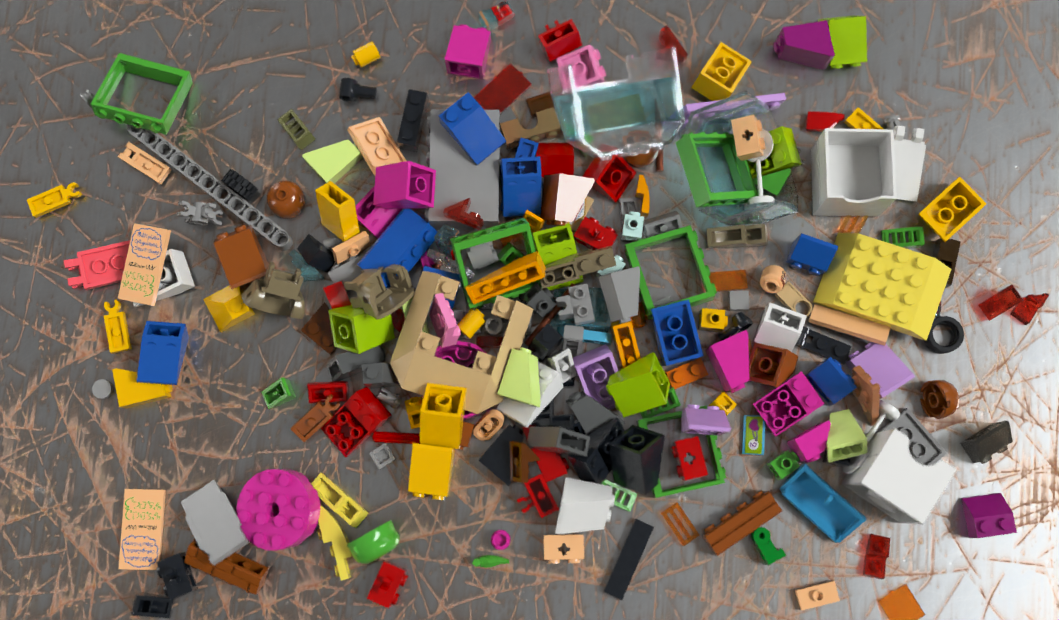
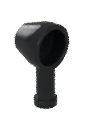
M739 312L731 318L733 326L717 335L721 341L736 333L748 329L753 324L752 320L744 313Z

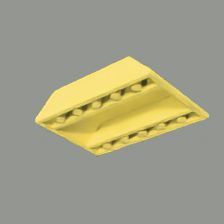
M838 233L834 245L838 246L837 252L827 272L822 276L813 303L891 327L892 330L927 341L951 268L934 257L859 233Z

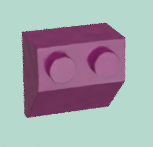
M1001 493L961 498L969 538H984L1017 533L1013 512Z

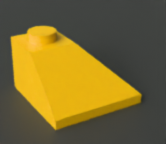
M229 285L203 299L220 332L255 315L253 309L243 303V290L241 286L231 289Z

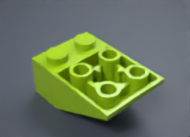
M781 126L769 131L774 145L770 156L761 161L762 176L801 165L792 129ZM747 160L752 178L755 179L757 178L756 162Z
M570 223L565 224V226L560 225L532 233L535 251L539 252L545 265L577 253ZM581 275L579 276V279L557 284L547 288L550 291L570 286L571 283H582L584 282L583 276Z

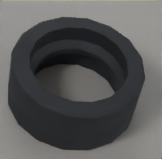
M949 316L935 318L927 341L924 342L933 352L940 354L952 352L959 348L963 342V327L956 319ZM939 324L948 325L954 333V340L948 346L939 345L933 338V329Z

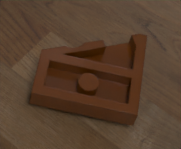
M324 302L301 331L331 355L337 347H334L328 311L329 306Z

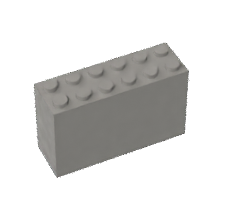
M431 109V116H427V127H429L430 133L427 134V146L430 152L426 153V163L429 168L436 170L434 208H425V219L436 230H454L445 225L457 230H475L483 226L489 228L499 225L500 147L480 164L476 165L440 124L439 115L446 109ZM484 110L500 131V111Z

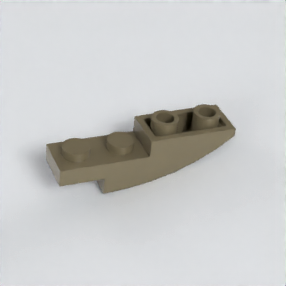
M612 247L585 250L545 265V277L540 279L543 289L579 279L581 275L617 266Z

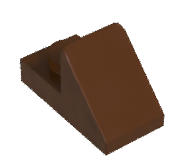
M512 440L510 441V480L526 483L528 482L529 475L528 462L540 461V458L525 443Z

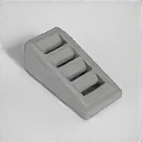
M565 325L562 349L569 348L573 358L581 354L584 328L581 326Z

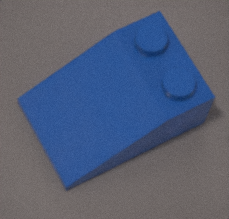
M469 92L439 115L440 124L476 165L480 164L506 142V139L484 109Z
M689 300L651 309L662 366L704 356Z

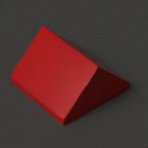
M573 142L539 143L536 157L540 156L541 175L543 178L545 175L559 173L574 175Z

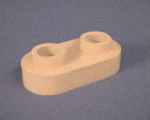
M494 409L487 411L475 424L474 436L482 441L489 440L503 426V413Z

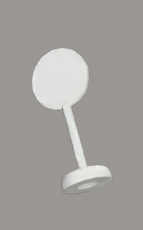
M764 129L759 131L760 137L764 138L766 149H763L764 156L748 159L751 162H756L758 196L748 200V207L751 208L775 205V198L773 196L763 195L761 161L770 156L774 145L772 136Z
M882 400L879 401L880 416L866 436L867 444L884 418L895 421L900 417V412L891 404ZM867 446V454L850 457V465L843 467L844 473L851 474L862 465L868 456L869 446Z

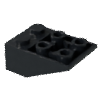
M615 418L588 435L590 441L587 457L568 454V458L580 480L601 484L607 478V475L612 470L608 444L625 431L619 418Z

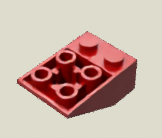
M365 387L356 391L323 425L321 430L340 452L347 457L377 431L392 414L370 389Z

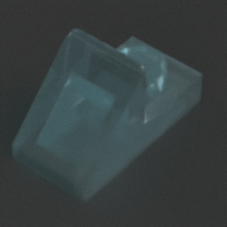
M295 249L289 253L293 258L291 262L301 270L300 276H303V282L321 281L325 278L313 266L308 265Z

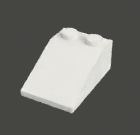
M167 250L156 301L180 294L195 287L182 251ZM133 302L134 307L145 305Z
M539 361L540 408L506 397L503 398V401L497 407L498 411L526 428L564 387L560 373Z

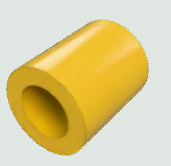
M373 41L353 50L354 55L351 56L356 66L360 65L361 68L381 58Z
M477 308L475 310L470 309L457 324L460 332L471 339L485 323L483 319L485 315Z

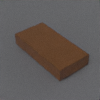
M561 88L526 99L531 118L536 117V112L554 107V110L567 107Z

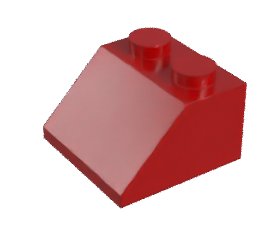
M602 147L582 177L594 178V184L591 188L617 203L636 175V171L617 151Z

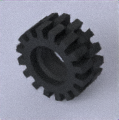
M230 169L221 180L227 187L248 202L258 191L256 186L233 169Z

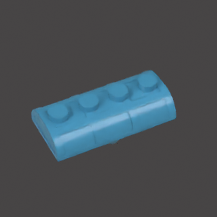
M805 463L795 470L779 489L782 492L781 495L835 543H840L866 521V517Z

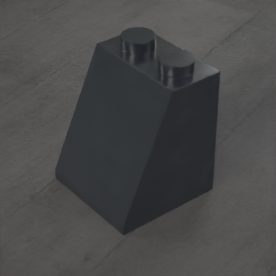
M632 425L611 441L608 445L614 483L645 495L657 486L665 440L664 434Z

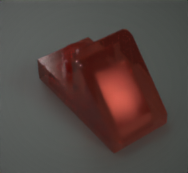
M668 25L663 27L660 31L659 40L665 48L659 52L658 59L678 63L686 62L687 52Z
M470 198L449 206L443 211L444 217L481 230L484 224L479 214L474 212L467 213L471 204Z
M1011 284L999 290L978 306L990 321L1024 301L1014 285Z

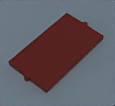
M510 63L474 99L484 110H499L500 114H502L532 84L523 76V72H519Z

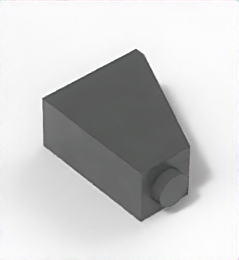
M378 345L360 354L349 351L336 355L326 365L332 382L341 381L362 373V364L383 363L385 361V352Z
M389 363L362 364L363 384L369 389L401 386Z
M583 391L571 394L569 399L566 400L574 417L580 422L586 436L615 418H619L622 426L625 425L624 420Z
M530 427L527 446L540 451L587 457L590 437L561 427Z

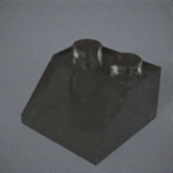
M1007 420L991 423L960 444L973 463L981 462V464H984L992 459L991 455L996 452L1000 454L1008 449L1007 445L1013 442L1010 424Z

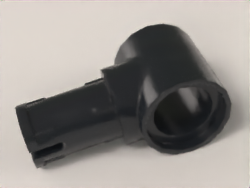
M352 78L341 79L339 99L344 101H355L359 97L376 99L377 87L360 86Z

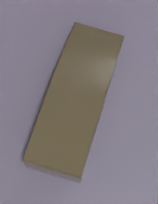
M742 224L707 228L708 248L768 245L767 226L765 224L749 226Z

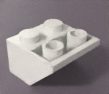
M769 303L765 306L753 342L788 349L792 352L801 335L807 316Z

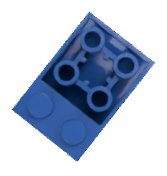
M540 156L500 159L503 217L524 216L526 210L535 215H540L542 178Z
M146 321L141 341L137 382L177 385L189 340L186 324Z

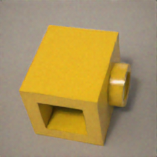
M702 308L699 311L698 330L722 332L724 327H727L728 316H725V310Z
M413 397L404 401L411 429L420 427V411L423 397Z

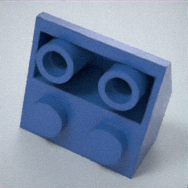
M831 357L820 362L805 375L810 384L829 406L834 405L857 388L854 385V379L849 374H845L841 370V364Z

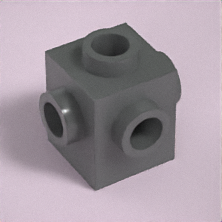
M537 283L523 295L525 301L529 304L528 306L534 309V315L538 313L543 317L550 313L556 305L552 299L554 297L553 293L548 288L542 289Z

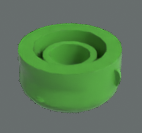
M392 520L347 544L356 562L368 564L395 549L399 544L400 536L395 530Z

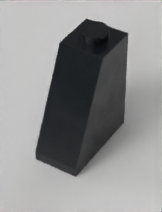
M547 324L536 335L527 349L531 350V355L538 357V361L543 363L545 358L549 357L561 344L563 336Z
M508 425L479 459L485 467L508 486L512 483V480H510V441L523 442L524 436H522L523 431L516 425L513 427Z

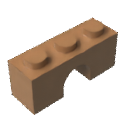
M554 107L536 112L537 125L533 129H524L520 125L518 118L500 123L501 133L506 139L505 145L507 150H517L520 138L538 143L544 138L553 139L560 134V125Z

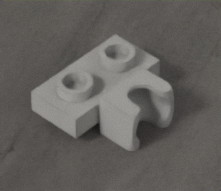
M588 284L568 287L570 296L556 298L558 307H566L558 312L560 320L574 318L576 326L595 322Z

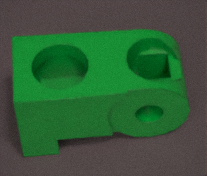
M759 527L751 533V539L766 565H770L786 556L782 548H775L768 529Z

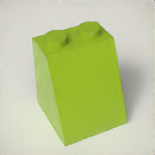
M854 15L818 19V22L827 20L835 54L829 63L831 69L843 68V64H849L850 67L861 66V62H867L866 16Z
M352 305L328 310L334 347L360 354L395 338L391 314L381 319H375L366 314L363 308H353Z
M652 352L610 375L606 389L608 394L612 395L615 400L616 409L621 412L623 417H627L667 404L670 382L655 352Z

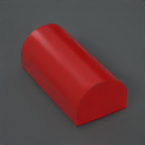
M348 381L307 384L309 403H317L319 401L324 403L330 394L333 395V398L329 402H343L349 399Z

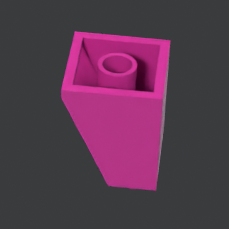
M463 24L459 26L454 25L445 56L447 74L484 79L491 42V31L482 27L475 29Z
M411 161L376 167L373 205L386 209L434 208L436 170Z
M747 330L713 344L705 350L724 392H737L745 388L744 383L749 381Z

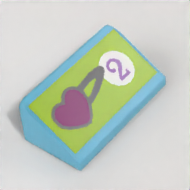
M743 415L742 454L762 456L764 455L765 421L761 416Z

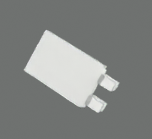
M894 126L897 199L917 202L926 150L925 142H922L924 129L913 128L911 140L903 139L905 126Z

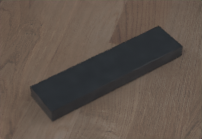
M635 519L603 592L623 600L653 531V526Z

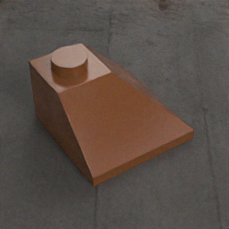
M754 343L749 359V381L773 387L780 386L793 375L798 356L788 349Z

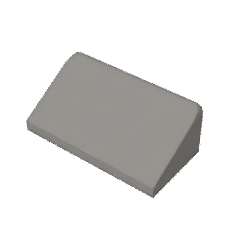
M677 211L646 219L643 222V231L646 238L682 228L680 214Z

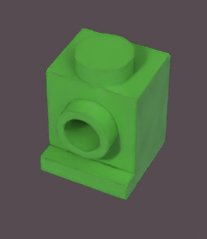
M785 450L768 462L767 466L777 480H782L800 467L797 463L800 460L795 452L792 451L790 453L789 450ZM784 460L789 462L788 467L783 465Z

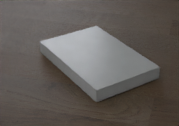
M908 408L900 412V417L897 420L890 421L878 431L897 429L909 438V452L912 458L921 465H934L947 454Z

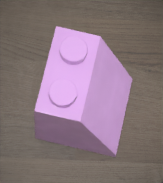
M870 342L865 345L866 349L861 353L857 350L849 355L850 360L846 362L851 372L852 368L860 365L871 376L872 380L870 382L872 385L875 383L879 384L880 399L915 377L887 344L884 346Z

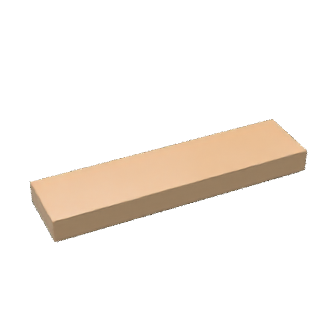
M817 304L814 305L809 318V323L884 346L891 329L889 326Z

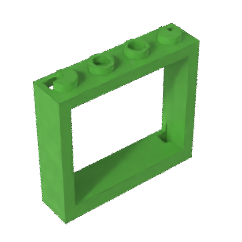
M119 53L93 98L91 107L95 116L101 119L106 118L120 124L125 123L135 128H143L154 133L167 135L193 84L191 74L186 70ZM125 72L178 86L161 119L107 105Z
M690 132L689 134H683L682 138L675 142L696 208L741 205L748 203L750 198L758 196L747 160L741 161L737 157L733 134L728 132L722 134L717 132L693 134V132ZM696 147L723 148L736 191L710 192Z
M525 218L450 239L464 297L470 309L475 307L481 308L488 303L494 304L497 296L473 305L465 289L469 284L460 250L522 232L527 255L535 252L529 222ZM540 279L502 293L499 296L516 298L520 294L527 292L535 283L541 286Z
M691 225L625 244L624 252L629 267L634 268L640 267L636 250L686 236L706 293L669 304L689 300L690 306L693 307L714 300L717 290L715 284L710 282V270L708 265H704V253L702 248H698L696 242L698 241L697 233L695 230L692 231ZM640 267L639 296L647 320L652 319L651 309H654V305Z
M707 405L699 407V409H707ZM682 411L637 420L636 423L637 426L648 429L647 425L682 418ZM705 435L715 479L662 490L660 480H658V485L652 489L653 498L725 483L726 471L724 467H721L719 460L722 459L720 448H717L715 443L717 435Z

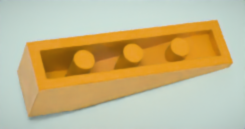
M536 251L469 284L465 289L474 305L544 278L546 266L539 252Z
M619 320L609 322L618 358L623 369L641 359L632 322L629 321L620 324Z

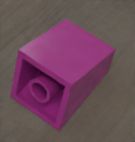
M827 20L783 27L773 44L774 52L778 54V59L820 70H825L835 56Z

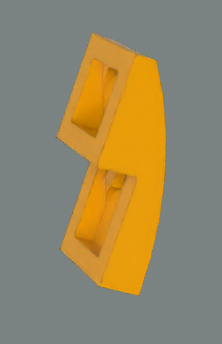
M639 175L635 198L642 199L640 216L647 218L650 207L649 190L644 176Z
M526 210L523 218L529 222L531 233L541 231L544 220Z

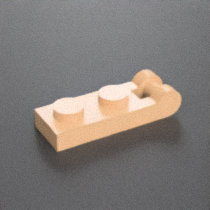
M130 142L125 145L127 148L124 152H120L118 155L119 159L159 184L163 183L172 170ZM134 152L135 154H134V156L132 157V159L129 158V157L131 156V154Z

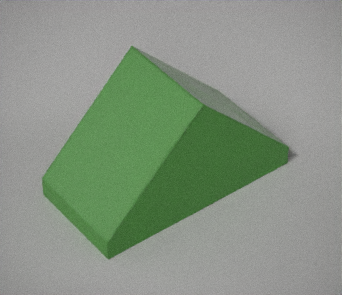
M788 168L762 176L763 188L779 196L792 174V169ZM755 178L753 181L757 185V178Z
M285 377L280 378L261 392L268 409L297 398L290 380Z

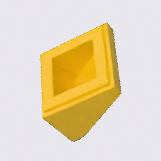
M723 391L709 406L719 407V410L725 411L727 416L737 404Z

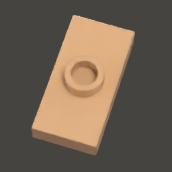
M363 231L332 248L334 260L337 264L352 256H356L359 252L370 247L367 232Z
M835 581L795 590L800 610L840 601Z

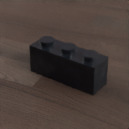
M411 89L408 91L397 139V145L401 150L418 152L429 103L426 92Z

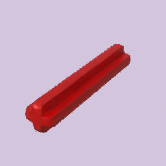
M375 431L373 433V441L420 444V433Z

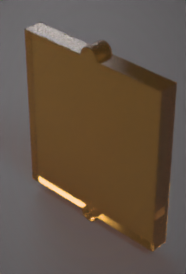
M907 584L894 591L890 590L888 595L878 600L889 620H918L925 616Z

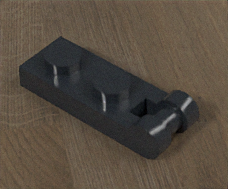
M804 326L795 344L800 348L825 358L831 357L836 359L842 365L846 363L852 347ZM807 336L812 338L810 343L806 342Z

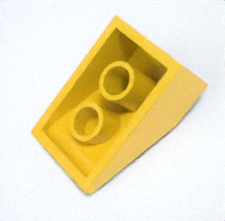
M720 42L691 88L711 101L727 100L752 61Z
M958 177L918 215L946 242L976 215L986 203L961 177Z

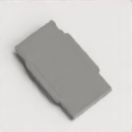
M215 480L181 501L187 514L185 519L200 549L206 552L211 564L214 566L249 543L227 495L222 492Z

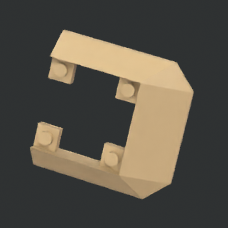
M422 271L390 365L402 389L422 396L425 394L427 383L467 388L465 410L479 414L503 401L504 396L497 393L511 350H520L534 309L517 300L514 301L497 295L491 315L509 320L497 357L478 351L472 369L434 356L440 337L422 331L435 294L443 293L445 299L454 301L460 282L441 276V274Z

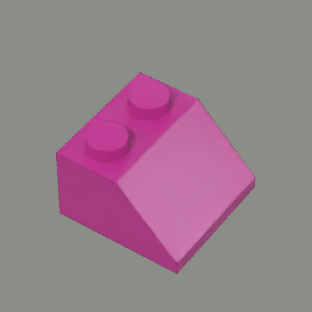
M829 420L818 423L787 441L791 451L795 452L798 456L799 462L811 463L821 457L819 454L825 451L831 423Z

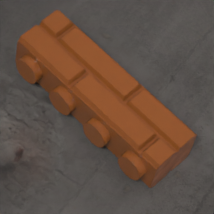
M760 490L752 496L754 500L748 504L744 501L736 507L738 511L732 515L730 512L720 518L722 522L716 526L713 523L704 529L705 533L702 537L714 555H720L782 512V509L769 491L763 493Z
M196 539L189 544L184 563L191 565L194 569L202 570L212 577L222 579L230 585H235L244 589L247 593L255 595L263 587L269 570L268 567L235 552L214 566L211 564L206 552L200 549Z

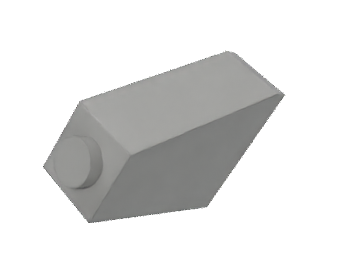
M639 266L599 277L611 322L619 320L620 324L631 321L630 317L638 315Z

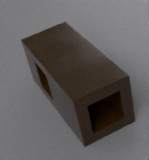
M939 238L935 241L932 257L951 268L945 286L947 288L952 285L961 241L948 239L944 242Z

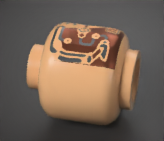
M777 265L765 267L760 278L762 289L769 293L780 292L785 285L786 271Z

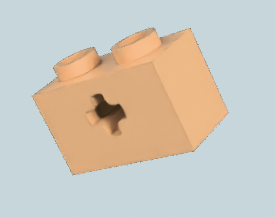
M753 114L731 120L737 157L743 161L764 156L763 149H766L764 138L760 137L759 131H762L760 119L757 120Z
M544 535V560H548V563L551 564L560 563V559H568V563H580V559H584V535ZM562 543L569 547V550L564 555L561 551H558V547H562Z

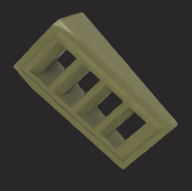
M292 108L277 119L300 150H303L315 140V137ZM293 117L295 118L290 123L285 125V123L288 122L290 119H292Z

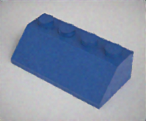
M402 209L357 265L361 269H378L379 267L386 268L389 265L398 264L405 267L409 273L440 233L413 210ZM381 272L385 288H390L391 285L386 272Z

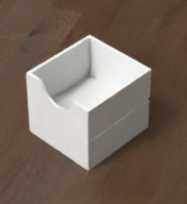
M824 129L811 148L813 215L879 217L897 199L893 130Z
M897 429L874 433L867 444L869 446V453L865 461L856 471L847 474L842 485L898 523L924 524L957 469L945 461H939L931 466L919 464L912 458L909 452V438Z

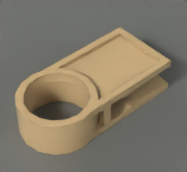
M790 282L786 283L784 288L775 294L787 309L796 312V304L803 302L808 306L806 316L811 314L812 304Z

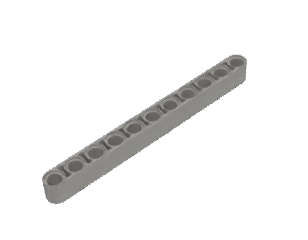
M127 124V131L136 140L248 226L251 225L257 233L283 251L291 248L293 240L285 230L158 133L143 128L135 133L137 128ZM155 138V141L149 144L150 139ZM170 148L169 153L163 155L164 150ZM184 159V163L180 166H177L178 162ZM199 170L198 175L192 177V173ZM213 181V185L206 188L207 183ZM228 192L225 199H220L223 193ZM242 203L241 209L235 210V206ZM257 214L256 220L249 221L250 216ZM271 225V231L264 233V228ZM281 237H286L285 243H278Z

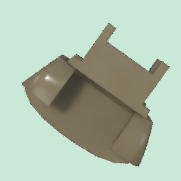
M270 261L265 278L254 280L242 293L243 303L251 308L277 315H290V317L302 319L305 316L304 298L300 291L304 278L300 276L301 270L296 268L295 274L274 269L275 264Z
M392 264L386 268L362 269L361 275L351 282L344 283L346 290H354L357 293V297L350 298L352 307L363 308L366 314L375 319L384 318L396 311L412 298L416 291L407 269L398 264ZM381 272H386L391 285L390 288H385Z

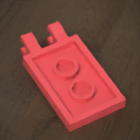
M130 240L76 252L78 258L63 260L65 268H68L69 271L79 270L80 276L68 278V285L72 286V289L83 286L85 290L121 282Z

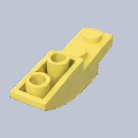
M320 503L318 519L320 528L317 529L319 539L323 540V543L332 542L330 552L332 558H336L337 565L334 566L336 576L340 577L341 580L351 578L347 561L348 557H352L347 546L350 541L336 517Z

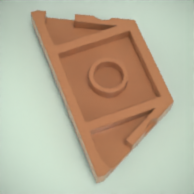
M859 365L852 368V378L854 379V385L857 387L852 393L857 397L870 425L873 426L879 418L880 386L878 383L872 385L870 382L872 380L871 376Z

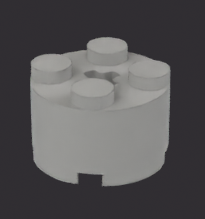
M485 226L479 227V228H477V229H475V230H472V231H470V232H467V233H465V234L472 233V232L479 231V230L486 229V228H485ZM492 241L465 249L474 271L499 261Z

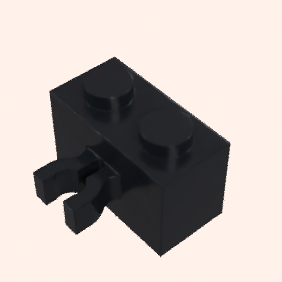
M185 552L157 562V573L163 579L165 584L163 590L170 600L198 590L190 565L184 563Z

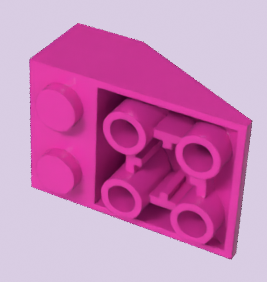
M373 187L355 207L358 223L378 239L402 209H386L373 205Z
M801 371L756 401L753 406L776 437L824 405V402Z

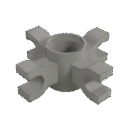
M179 201L178 205L183 206L185 211L177 212V216H189L185 219L186 223L207 225L209 221L216 226L222 225V222L216 219V215H223V211H212L216 208V204L193 202L191 206L186 201Z

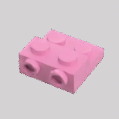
M591 45L556 58L568 94L585 87L589 89L605 82L606 71L603 66H600L598 61L601 59L600 52Z
M443 293L435 294L429 316L437 337H440L439 343L441 348L456 345L461 333L453 310L450 308L448 300H445Z

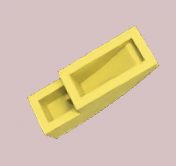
M322 472L311 483L313 488L317 490L319 498L334 512L339 514L350 526L357 528L369 514Z

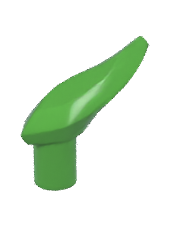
M486 555L474 559L471 564L475 567L487 568L499 564H509V559Z

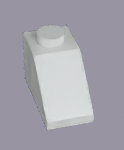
M569 348L561 349L545 358L547 366L560 373L562 383L576 376Z

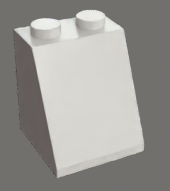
M566 477L555 534L604 529L606 521L610 522L612 510H609V507H613L615 495H612V486Z

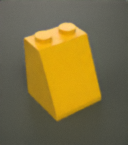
M427 383L420 411V444L459 449L467 388Z
M413 443L408 492H413L412 496L423 498L424 494H430L432 499L444 500V496L449 497L455 450L453 448Z

